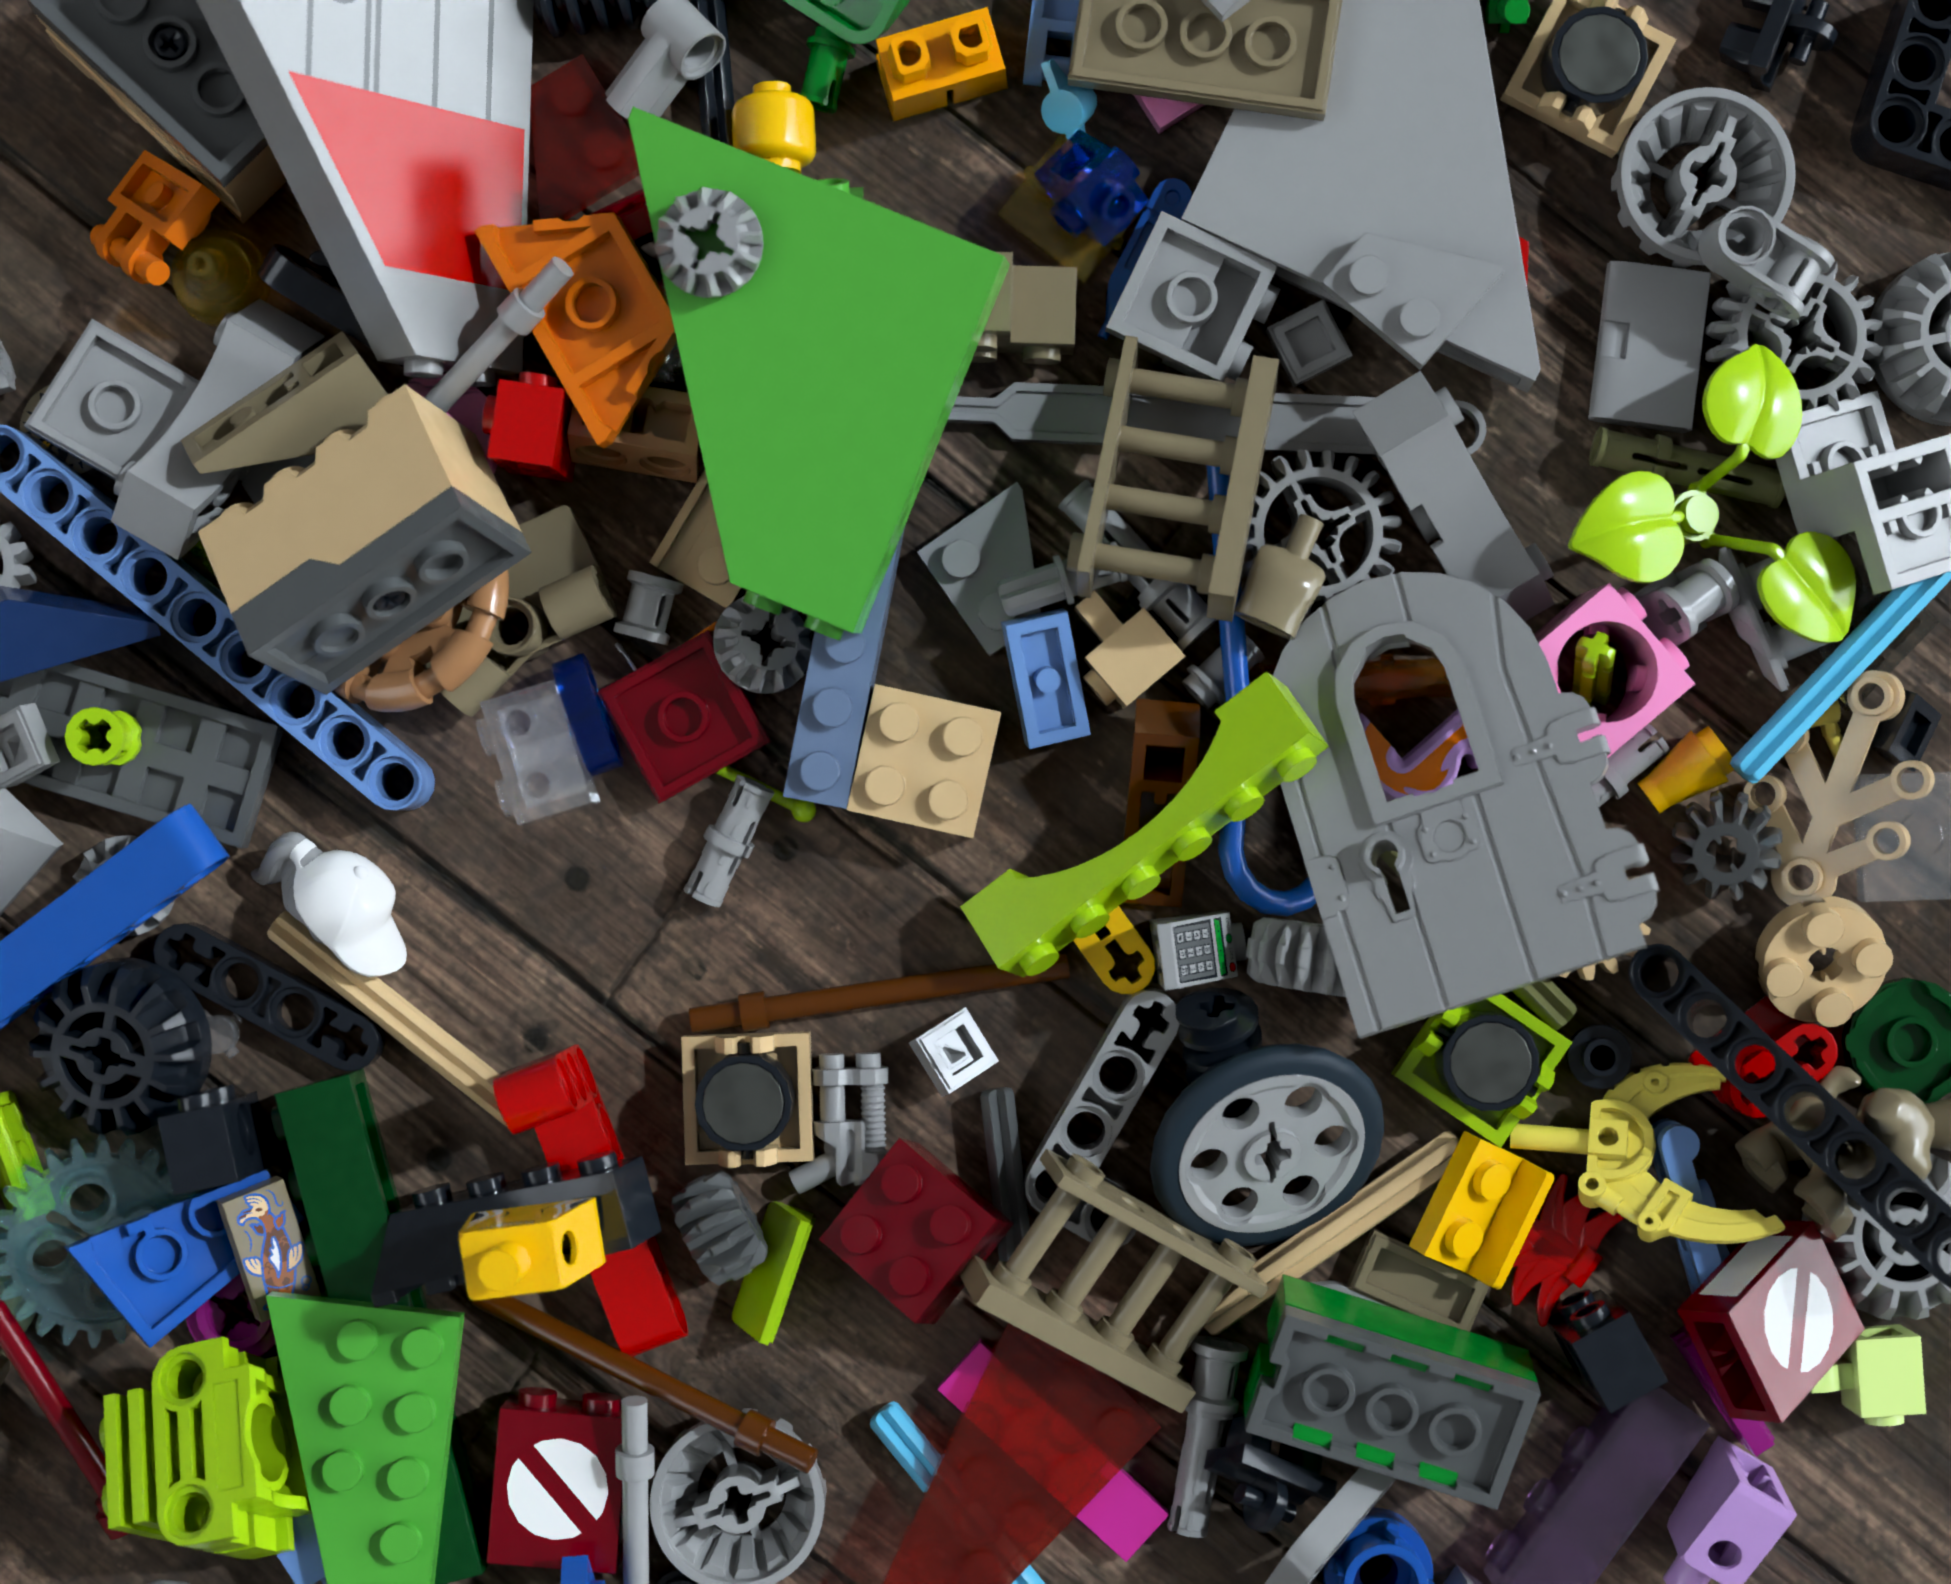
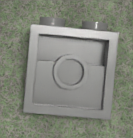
M1161 211L1110 317L1105 332L1122 340L1125 339V335L1138 337L1139 348L1162 358V364L1189 377L1223 382L1226 376L1236 381L1253 349V346L1242 341L1251 321L1254 319L1263 324L1265 323L1281 290L1270 284L1278 266Z

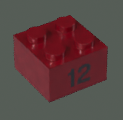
M899 1138L819 1240L915 1324H935L965 1287L960 1275L973 1255L986 1260L1014 1223L920 1143Z

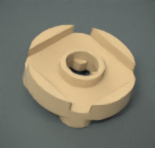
M1832 896L1821 897L1825 902L1812 903L1805 907L1801 902H1798L1780 911L1762 931L1755 953V959L1759 963V977L1757 978L1762 990L1774 1006L1791 1018L1804 1022H1819L1826 1027H1837L1844 1024L1850 1019L1853 1012L1863 1007L1878 991L1886 973L1893 964L1892 951L1885 942L1882 930L1870 915L1854 902ZM1826 948L1836 950L1832 956L1834 960L1828 967L1820 971H1813L1814 966L1809 961L1813 953L1819 950L1825 955Z

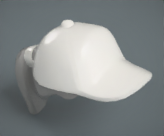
M293 831L282 834L269 846L260 868L253 870L251 876L253 880L261 885L282 883L281 889L285 909L308 928L314 940L325 944L349 970L366 977L388 975L396 972L405 964L407 958L406 947L391 915L396 891L390 879L378 866L366 857L351 851L332 850L323 852L313 842L306 839L304 835Z

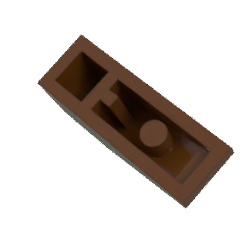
M1136 698L1123 842L1155 818L1175 798L1196 771L1200 741V704ZM1179 860L1160 874L1161 880L1151 892L1135 900L1127 899L1123 903L1181 908L1186 861Z

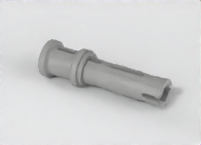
M1088 479L1072 490L1058 506L1083 532H1085L1093 493L1092 484ZM1108 511L1102 540L1103 544L1116 541L1117 545L1121 547L1153 552L1134 532L1131 526L1115 511ZM1127 574L1128 580L1140 592L1137 597L1140 601L1139 606L1141 608L1144 607L1147 611L1153 610L1178 637L1176 645L1182 652L1218 620L1206 618L1207 604L1188 584Z
M1196 1336L1191 1344V1349L1196 1353L1191 1386L1196 1394L1185 1408V1411L1188 1412L1187 1426L1181 1449L1173 1504L1167 1523L1168 1530L1177 1531L1176 1534L1192 1538H1204L1208 1535L1210 1509L1218 1474L1204 1469L1207 1450L1222 1447L1227 1420L1233 1419L1234 1414L1238 1412L1239 1401L1234 1397L1239 1366L1240 1362L1247 1360L1249 1348L1241 1343L1213 1336Z

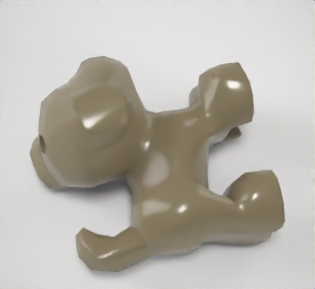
M1835 1066L1818 1083L1836 1099L1838 1094L1858 1087L1861 1083V1077L1850 1067ZM1880 1087L1866 1095L1854 1117L1921 1180H1925L1932 1169L1930 1147L1935 1135V1119L1924 1102L1911 1091L1898 1088ZM1809 1096L1800 1098L1790 1108V1123L1797 1130H1813L1824 1120L1825 1108L1823 1102L1818 1098ZM1772 1121L1754 1129L1735 1143V1148L1742 1158L1746 1171L1770 1193H1775L1787 1180L1790 1170L1789 1162L1804 1160L1810 1168V1172L1794 1188L1795 1195L1807 1202L1801 1211L1809 1221L1815 1222L1818 1231L1833 1240L1839 1239L1847 1232L1854 1218L1850 1207L1846 1204L1847 1193ZM1860 1143L1851 1144L1841 1152L1838 1164L1844 1176L1851 1179H1860L1872 1172L1875 1167L1876 1157L1874 1150L1868 1145Z

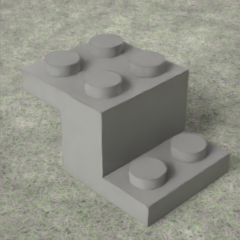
M1878 391L1860 395L1859 399L1855 398L1852 400L1849 398L1839 401V411H1836L1832 404L1802 411V424L1796 441L1782 457L1775 459L1797 533L1818 532L1834 538L1855 531L1873 594L1890 591L1950 572L1951 434L1895 450Z

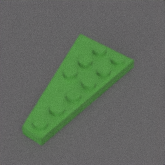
M276 1291L270 1292L266 1295L327 1584H435L465 1312L393 1304L374 1308L373 1302Z

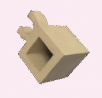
M1094 590L1091 598H1084L1073 610L1102 642L1084 658L1083 662L1090 671L1082 678L1106 706L1116 699L1124 709L1185 657L1184 653L1144 607L1122 624Z

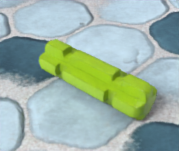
M1597 631L1593 639L1581 636L1577 641L1572 692L1584 697L1590 707L1594 703L1605 706L1609 702L1616 650L1608 646L1610 636L1600 631Z

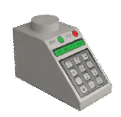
M1221 910L1149 920L1157 983L1164 990L1179 989L1237 977L1236 962L1247 960V957H1245L1246 942L1243 925L1241 922L1231 923L1230 912Z

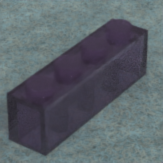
M1661 1386L1611 1414L1599 1403L1602 1409L1588 1428L1585 1426L1579 1427L1565 1443L1561 1453V1457L1564 1460L1550 1479L1546 1477L1540 1479L1530 1490L1523 1505L1526 1512L1513 1530H1503L1490 1545L1485 1557L1488 1564L1483 1571L1491 1583L1594 1584L1708 1430L1710 1424Z

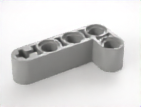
M1145 987L1134 994H1128L1123 1000L1031 1158L1024 1174L1025 1192L1030 1205L1039 1213L1049 1201V1198L1043 1197L1035 1187L1037 1176L1046 1170L1039 1160L1045 1149L1047 1148L1067 1160L1073 1153L1078 1154L1099 1168L1175 1038L1180 1025L1175 1015L1176 1004L1162 990ZM1154 1001L1162 1003L1158 1012L1165 1019V1023L1161 1029L1153 1026L1146 1029L1140 1043L1144 1048L1151 1050L1146 1058H1142L1131 1045L1115 1040L1120 1032H1124L1132 1040L1140 1026L1139 1020L1133 1014L1134 1010L1138 1005L1143 1008H1150ZM1113 1056L1126 1057L1135 1066L1133 1080L1128 1086L1121 1089L1106 1087L1100 1081L1099 1072L1102 1064ZM1080 1112L1094 1113L1103 1121L1101 1135L1097 1140L1089 1144L1075 1142L1067 1133L1069 1121ZM1106 1177L1103 1179L1104 1181L1128 1193L1122 1186L1111 1181L1110 1179ZM1081 1200L1063 1227L1091 1243L1100 1230L1092 1224L1090 1219L1094 1206ZM1133 1228L1121 1246L1127 1244L1133 1238L1136 1229Z

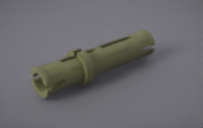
M1599 426L1591 445L1589 465L1594 467L1601 466L1625 473L1636 471L1652 472L1663 477L1668 483L1689 487L1690 483L1699 481L1707 475L1697 472L1699 468L1713 470L1729 456L1675 445L1671 437L1657 434L1653 439ZM1633 453H1639L1678 462L1679 466L1674 467L1632 457ZM1743 461L1728 473L1729 475L1744 478L1742 482L1721 478L1707 489V492L1765 504L1775 509L1780 506L1785 496L1778 468Z

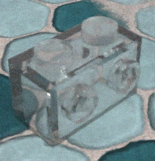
M550 680L480 702L484 718L476 720V727L486 755L496 754L503 778L495 781V789L501 809L506 817L514 815L517 826L531 825L600 803L563 682Z

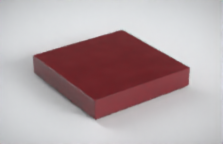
M709 630L597 692L658 804L669 800L772 742L743 688L731 681L719 666L714 653L713 634Z

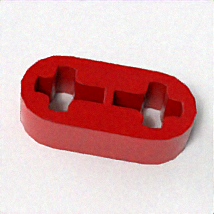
M1797 1020L1784 1024L1771 1033L1769 1037L1791 1057L1798 1052V1046L1794 1041L1799 1036L1811 1041L1816 1040L1817 1043L1810 1049L1814 1060L1810 1064L1800 1060L1795 1061L1817 1082L1834 1067L1838 1057L1837 1043L1834 1036L1825 1027ZM1766 1051L1750 1053L1745 1057L1741 1065L1742 1078L1747 1074L1763 1078L1775 1070L1774 1056ZM1727 1078L1726 1083L1721 1082L1720 1090L1725 1103L1733 1110L1752 1118L1766 1117L1746 1097L1741 1098L1740 1095L1742 1093Z

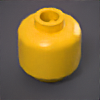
M782 81L759 82L753 86V93L738 99L734 104L731 113L733 147L801 174L802 168L808 166L813 161L816 155L814 108L806 97L791 92L790 84Z

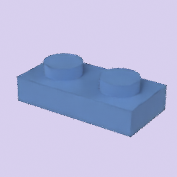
M1060 608L1001 622L1025 745L1029 749L1091 735L1068 612Z

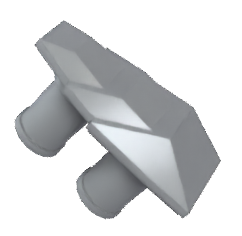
M1724 547L1719 550L1718 562L1731 574L1740 594L1739 605L1730 611L1728 615L1738 637L1750 646L1762 675L1780 692L1788 690L1787 686L1790 685L1784 673V670L1789 668L1787 661L1829 643L1809 641L1791 633L1779 624L1771 626L1769 621L1763 623L1758 612L1763 607L1757 590V578L1762 569L1774 562V560L1769 557L1745 567L1743 562L1737 564L1731 549L1727 550Z

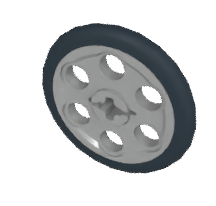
M1293 1043L1266 1045L1236 1054L1211 1067L1182 1091L1165 1113L1154 1138L1150 1165L1154 1194L1166 1215L1181 1226L1216 1244H1221L1224 1238L1230 1239L1242 1247L1269 1245L1289 1239L1346 1204L1367 1181L1379 1157L1384 1134L1381 1098L1372 1080L1354 1062L1325 1048ZM1305 1086L1315 1088L1313 1096L1302 1105L1294 1107L1285 1105L1287 1097L1294 1090ZM1240 1098L1253 1099L1251 1107L1243 1115L1234 1118L1222 1116L1224 1109L1232 1101ZM1331 1126L1344 1127L1343 1133L1334 1142L1326 1145L1315 1144L1317 1136L1326 1128ZM1269 1128L1276 1139L1272 1142H1270L1271 1133L1269 1132ZM1267 1143H1270V1144H1269V1150L1266 1151V1150H1267ZM1208 1149L1221 1150L1217 1161L1210 1166L1204 1168L1191 1167L1193 1159L1202 1151ZM1264 1152H1266L1265 1160L1268 1164L1267 1166L1261 1156ZM1298 1176H1312L1310 1184L1304 1190L1295 1194L1283 1193L1286 1184ZM1240 1187L1252 1189L1250 1195L1243 1202L1232 1206L1222 1204L1224 1197L1232 1190Z

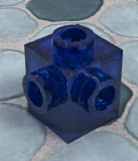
M1080 129L1034 173V176L1055 203L1049 211L1056 222L1072 237L1077 238L1083 232L1104 247L1117 234L1125 230L1131 220L1150 202L1135 181L1140 175V171L1135 163L1118 147L1113 146L1110 148Z

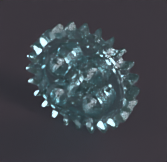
M99 1135L94 1153L85 1154L77 1138H74L70 1142V1158L61 1160L54 1151L48 1148L44 1150L48 1169L41 1173L26 1164L21 1167L24 1178L28 1183L25 1190L8 1185L3 1189L4 1196L14 1207L13 1210L0 1209V1227L6 1229V1232L0 1233V1252L6 1253V1255L0 1257V1277L11 1275L0 1286V1298L3 1301L22 1296L14 1309L15 1318L21 1321L30 1317L35 1312L39 1313L35 1328L37 1335L41 1337L49 1332L55 1324L61 1325L63 1345L68 1346L78 1330H85L91 1348H97L102 1330L108 1329L112 1330L115 1339L119 1344L125 1343L127 1322L106 1297L95 1296L90 1292L91 1279L69 1253L62 1263L54 1267L40 1266L33 1261L32 1257L35 1250L40 1244L48 1240H59L69 1245L84 1239L80 1233L48 1221L46 1215L51 1211L58 1212L67 1217L75 1226L90 1235H94L105 1229L112 1228L193 1196L196 1192L173 1196L168 1167L166 1166L159 1172L156 1171L160 1154L155 1148H151L140 1160L135 1159V1144L132 1139L127 1138L121 1145L118 1153H110V1147L105 1135ZM85 1184L102 1186L105 1189L106 1195L98 1208L82 1212L70 1206L72 1193L78 1187Z

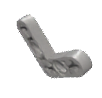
M1360 1467L1295 1541L1265 1584H1311L1327 1561L1393 1485L1396 1478Z

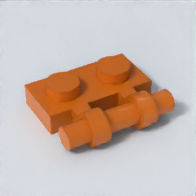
M144 150L107 200L117 209L105 224H98L91 230L90 241L95 246L96 253L101 259L115 267H121L122 271L134 281L140 284L162 285L170 276L169 266L164 262L162 255L170 243L183 250L191 239L202 233L209 223L212 210L221 199L202 183Z

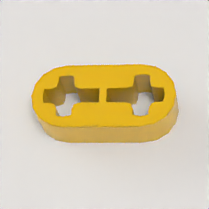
M1118 906L1109 913L1110 919L1105 925L1110 933L1101 939L1094 933L1085 938H1076L1073 941L1102 982L1110 990L1120 994H1134L1143 990L1151 982L1155 972V959L1147 944ZM1114 939L1128 955L1138 951L1143 958L1136 966L1140 976L1132 982L1125 976L1117 977L1114 980L1108 972L1114 967L1115 961L1105 946Z

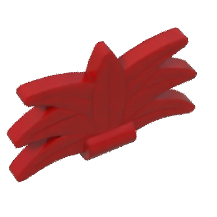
M1563 1173L1559 1174L1554 1180L1542 1204L1539 1217L1535 1219L1513 1264L1515 1270L1511 1282L1510 1301L1514 1306L1519 1305L1527 1293L1535 1285L1539 1284L1536 1297V1317L1541 1327L1547 1325L1556 1301L1569 1286L1574 1283L1580 1289L1603 1260V1257L1596 1253L1603 1237L1615 1224L1624 1219L1618 1213L1613 1216L1607 1211H1603L1586 1220L1591 1208L1581 1204L1578 1193L1564 1201L1568 1177Z

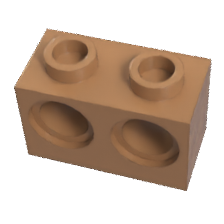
M648 386L614 442L606 448L596 444L573 404L567 431L571 462L697 483L702 453L688 393Z

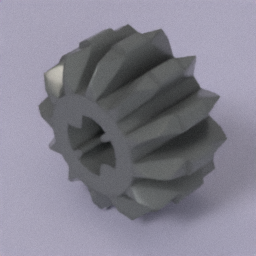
M1720 791L1711 792V811L1708 812L1700 804L1691 802L1686 806V815L1691 823L1676 822L1673 826L1672 836L1682 844L1671 850V860L1673 863L1688 865L1682 877L1686 885L1696 884L1703 878L1707 879L1705 896L1709 899H1714L1717 896L1720 885H1729L1730 896L1733 900L1738 901L1742 899L1744 880L1754 888L1762 890L1767 886V876L1763 869H1779L1781 865V855L1772 848L1782 843V830L1776 827H1764L1771 818V810L1766 805L1758 807L1748 814L1746 811L1748 809L1749 796L1744 792H1739L1735 797L1733 807L1724 806V798ZM1722 836H1732L1737 839L1736 848H1731V855L1717 853V843H1722Z
M722 1170L707 1176L704 1174L687 1183L688 1185L675 1193V1196L672 1197L671 1209L675 1215L674 1221L682 1234V1240L686 1243L692 1259H695L702 1274L706 1275L710 1281L719 1286L732 1279L736 1281L752 1273V1269L765 1262L768 1245L764 1239V1232L759 1226L756 1219L757 1216L752 1211L747 1197L743 1195L738 1183L732 1179L731 1175Z

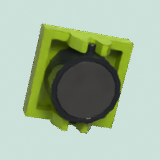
M1499 994L1429 1017L1391 1074L1501 1148L1519 1120H1524L1535 1112L1538 1107L1536 1099L1540 1093L1550 1090L1554 1084L1555 1072L1553 1070L1572 1044V1041L1504 995Z

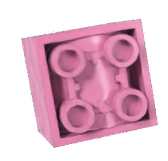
M1610 583L1580 594L1534 633L1548 661L1558 693H1561L1558 685V658L1567 640L1578 630H1584L1583 636L1594 638L1597 631L1606 633L1610 636L1609 641L1622 655L1627 669L1626 692L1622 702L1607 718L1606 714L1597 713L1601 722L1600 726L1577 734L1580 742L1589 740L1596 735H1604L1611 751L1608 758L1695 685L1694 681L1685 672L1690 664L1681 650L1666 637L1658 640L1642 621L1647 617V613L1640 602L1625 588L1620 587L1616 591Z

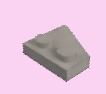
M1018 482L917 551L922 562L989 657L1005 647L1001 622L1041 613L1040 608L1016 616H1008L1002 607L997 591V583L1000 580L1034 569L1023 489Z

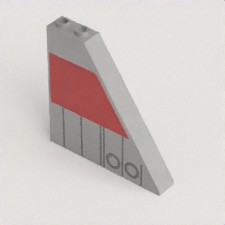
M196 0L377 361L404 365V375L408 377L424 379L442 378L443 372H448L498 318L497 308L510 294L474 230L488 224H495L497 227L527 225L534 0ZM519 334L470 387L496 386V377L523 372L524 336Z

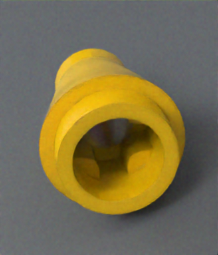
M1706 726L1696 734L1690 730L1661 762L1637 784L1660 814L1670 806L1729 782L1726 775L1734 771L1730 764L1732 756L1709 726Z

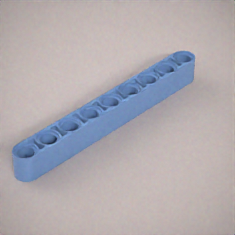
M0 425V456L3 449L10 443L16 442L20 451L19 460L10 471L4 472L0 464V492L374 804L386 810L410 811L420 808L429 801L435 786V778L431 767L358 704L349 703L334 691L325 695L311 688L315 695L314 707L308 715L299 718L291 709L290 698L294 689L303 683L266 664L260 673L249 677L242 667V655L246 649L222 591L182 558L176 560L115 525L118 532L116 545L108 553L102 554L98 550L96 543L97 535L103 526L112 523L111 519L116 503L39 439L8 425ZM64 482L69 491L68 501L63 509L53 513L48 504L49 494L52 488ZM162 563L167 572V582L160 592L151 595L146 589L145 576L154 564ZM210 603L217 615L216 624L208 634L200 636L194 628V614L203 604ZM355 724L363 732L364 747L355 758L348 759L340 751L338 745L339 736L344 728ZM403 764L412 772L414 783L410 794L404 799L398 800L388 790L387 777L394 767Z

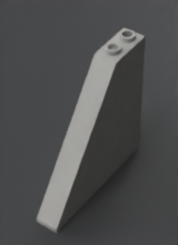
M1343 0L1324 121L1234 109L1181 220L1277 265L1278 267L1273 277L1345 310L1347 309L1321 288V284L1364 232L1496 262L1505 268L1503 275L1437 352L1528 393L1541 367L1480 0Z

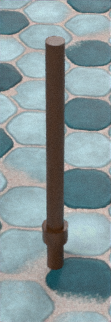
M1064 953L1059 954V959L1044 972L1034 976H1025L1024 978L998 969L996 964H988L768 997L765 996L764 991L739 994L738 1001L689 1008V1019L692 1033L742 1026L743 1032L768 1029L769 1022L1068 979L1070 978L1067 954Z
M513 1296L472 1300L471 1302L478 1309L734 1437L735 1446L757 1457L764 1452L805 1474L809 1473L816 1461L818 1449L776 1429L775 1420L753 1409L746 1414Z

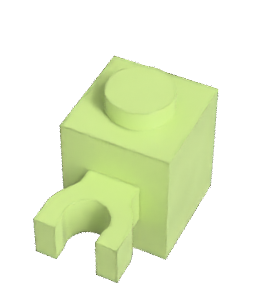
M1900 1324L1864 1326L1865 1330L1810 1391V1393L1814 1394L1841 1390V1404L1859 1417L1864 1418V1423L1873 1426L1901 1425L1904 1423V1415L1926 1414L1921 1336Z

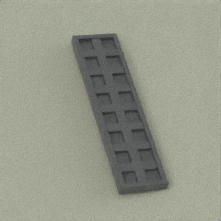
M71 662L0 682V716L19 705L36 703L61 761L22 783L158 823L177 809L187 804H192L221 843L241 849L249 847L284 728L282 726ZM98 707L108 709L111 712L125 711L133 716L141 726L142 747L136 758L126 765L93 766L83 764L75 759L67 749L65 741L67 724L73 715L86 708ZM110 726L99 727L98 731L102 734L103 740L98 745V748H110L111 744L106 738L107 732L111 729Z

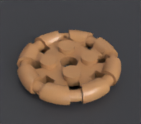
M506 570L333 691L351 704L364 701L371 711L389 713L419 709L432 704L433 696L445 689L453 692L477 670L494 645L489 640L497 620L504 621L509 596V571ZM462 608L472 611L465 631L454 629L460 618ZM381 662H387L383 673L377 674ZM430 662L431 667L424 670L423 665Z

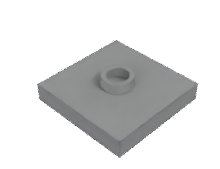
M91 319L24 427L31 433L116 481L122 469L130 461L138 462L164 435L180 414L200 381Z

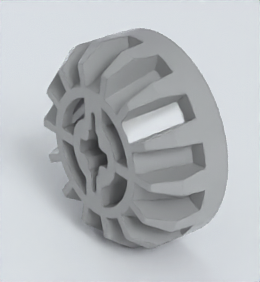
M1702 87L1678 92L1653 106L1624 139L1617 152V155H1619L1617 170L1611 178V192H1617L1621 206L1617 217L1623 228L1630 226L1642 240L1639 248L1648 255L1659 253L1673 260V267L1686 269L1692 265H1704L1698 249V241L1703 230H1686L1701 215L1710 211L1715 206L1727 211L1740 206H1754L1762 209L1781 223L1793 197L1796 172L1790 142L1781 125L1768 110L1755 100L1741 93L1723 88ZM1700 145V147L1692 150L1680 160L1672 170L1657 164L1664 154L1676 147ZM1708 161L1703 172L1705 175L1703 186L1707 190L1692 202L1697 191L1695 186L1698 179L1693 173ZM1652 175L1665 181V199L1671 207L1666 219L1659 214L1651 198L1650 181ZM1736 183V196L1735 200H1733L1727 196L1735 187ZM1728 226L1726 242L1729 248L1738 255H1745L1748 247L1744 233L1738 228Z
M1951 252L1938 255L1935 253L1903 271L1889 283L1879 296L1870 316V319H1877L1883 322L1881 329L1867 336L1868 341L1877 343L1883 348L1881 355L1869 360L1871 368L1876 373L1874 375L1875 379L1886 396L1897 407L1914 418L1940 426H1951ZM1934 311L1935 319L1930 324V319Z
M1930 1153L1932 1169L1923 1181L1951 1207V1163ZM1847 1194L1846 1204L1854 1215L1852 1224L1847 1232L1837 1240L1823 1235L1820 1231L1819 1233L1854 1307L1885 1320L1904 1316L1918 1320L1929 1317V1309L1941 1303L1951 1305V1288L1941 1283L1931 1273L1910 1281H1899L1885 1277L1894 1263L1904 1266L1921 1264ZM1926 1199L1918 1210L1895 1200L1890 1202V1219L1893 1223L1898 1222L1899 1227H1916L1927 1216L1928 1206ZM1802 1212L1801 1221H1809ZM1951 1242L1947 1252L1942 1250L1940 1255L1941 1267L1950 1276ZM1863 1243L1870 1251L1882 1256L1875 1267L1869 1262L1863 1248Z
M744 1408L742 1412L747 1414L751 1408ZM782 1418L776 1421V1429L802 1441L793 1432V1426ZM702 1421L688 1430L685 1428L676 1437L664 1455L654 1476L650 1493L651 1523L656 1539L666 1557L681 1573L698 1584H776L789 1576L810 1554L823 1523L827 1487L826 1479L822 1477L817 1458L809 1473L805 1474L768 1455L778 1466L763 1470L754 1463L747 1461L738 1462L734 1448H737L734 1445V1437ZM723 1452L728 1466L717 1476L712 1489L699 1493V1480L703 1469L712 1458ZM732 1486H737L742 1495L753 1494L748 1508H742L738 1499L727 1500ZM784 1493H786L785 1504L778 1517L770 1525L761 1529L760 1521L764 1517L766 1507L781 1502Z

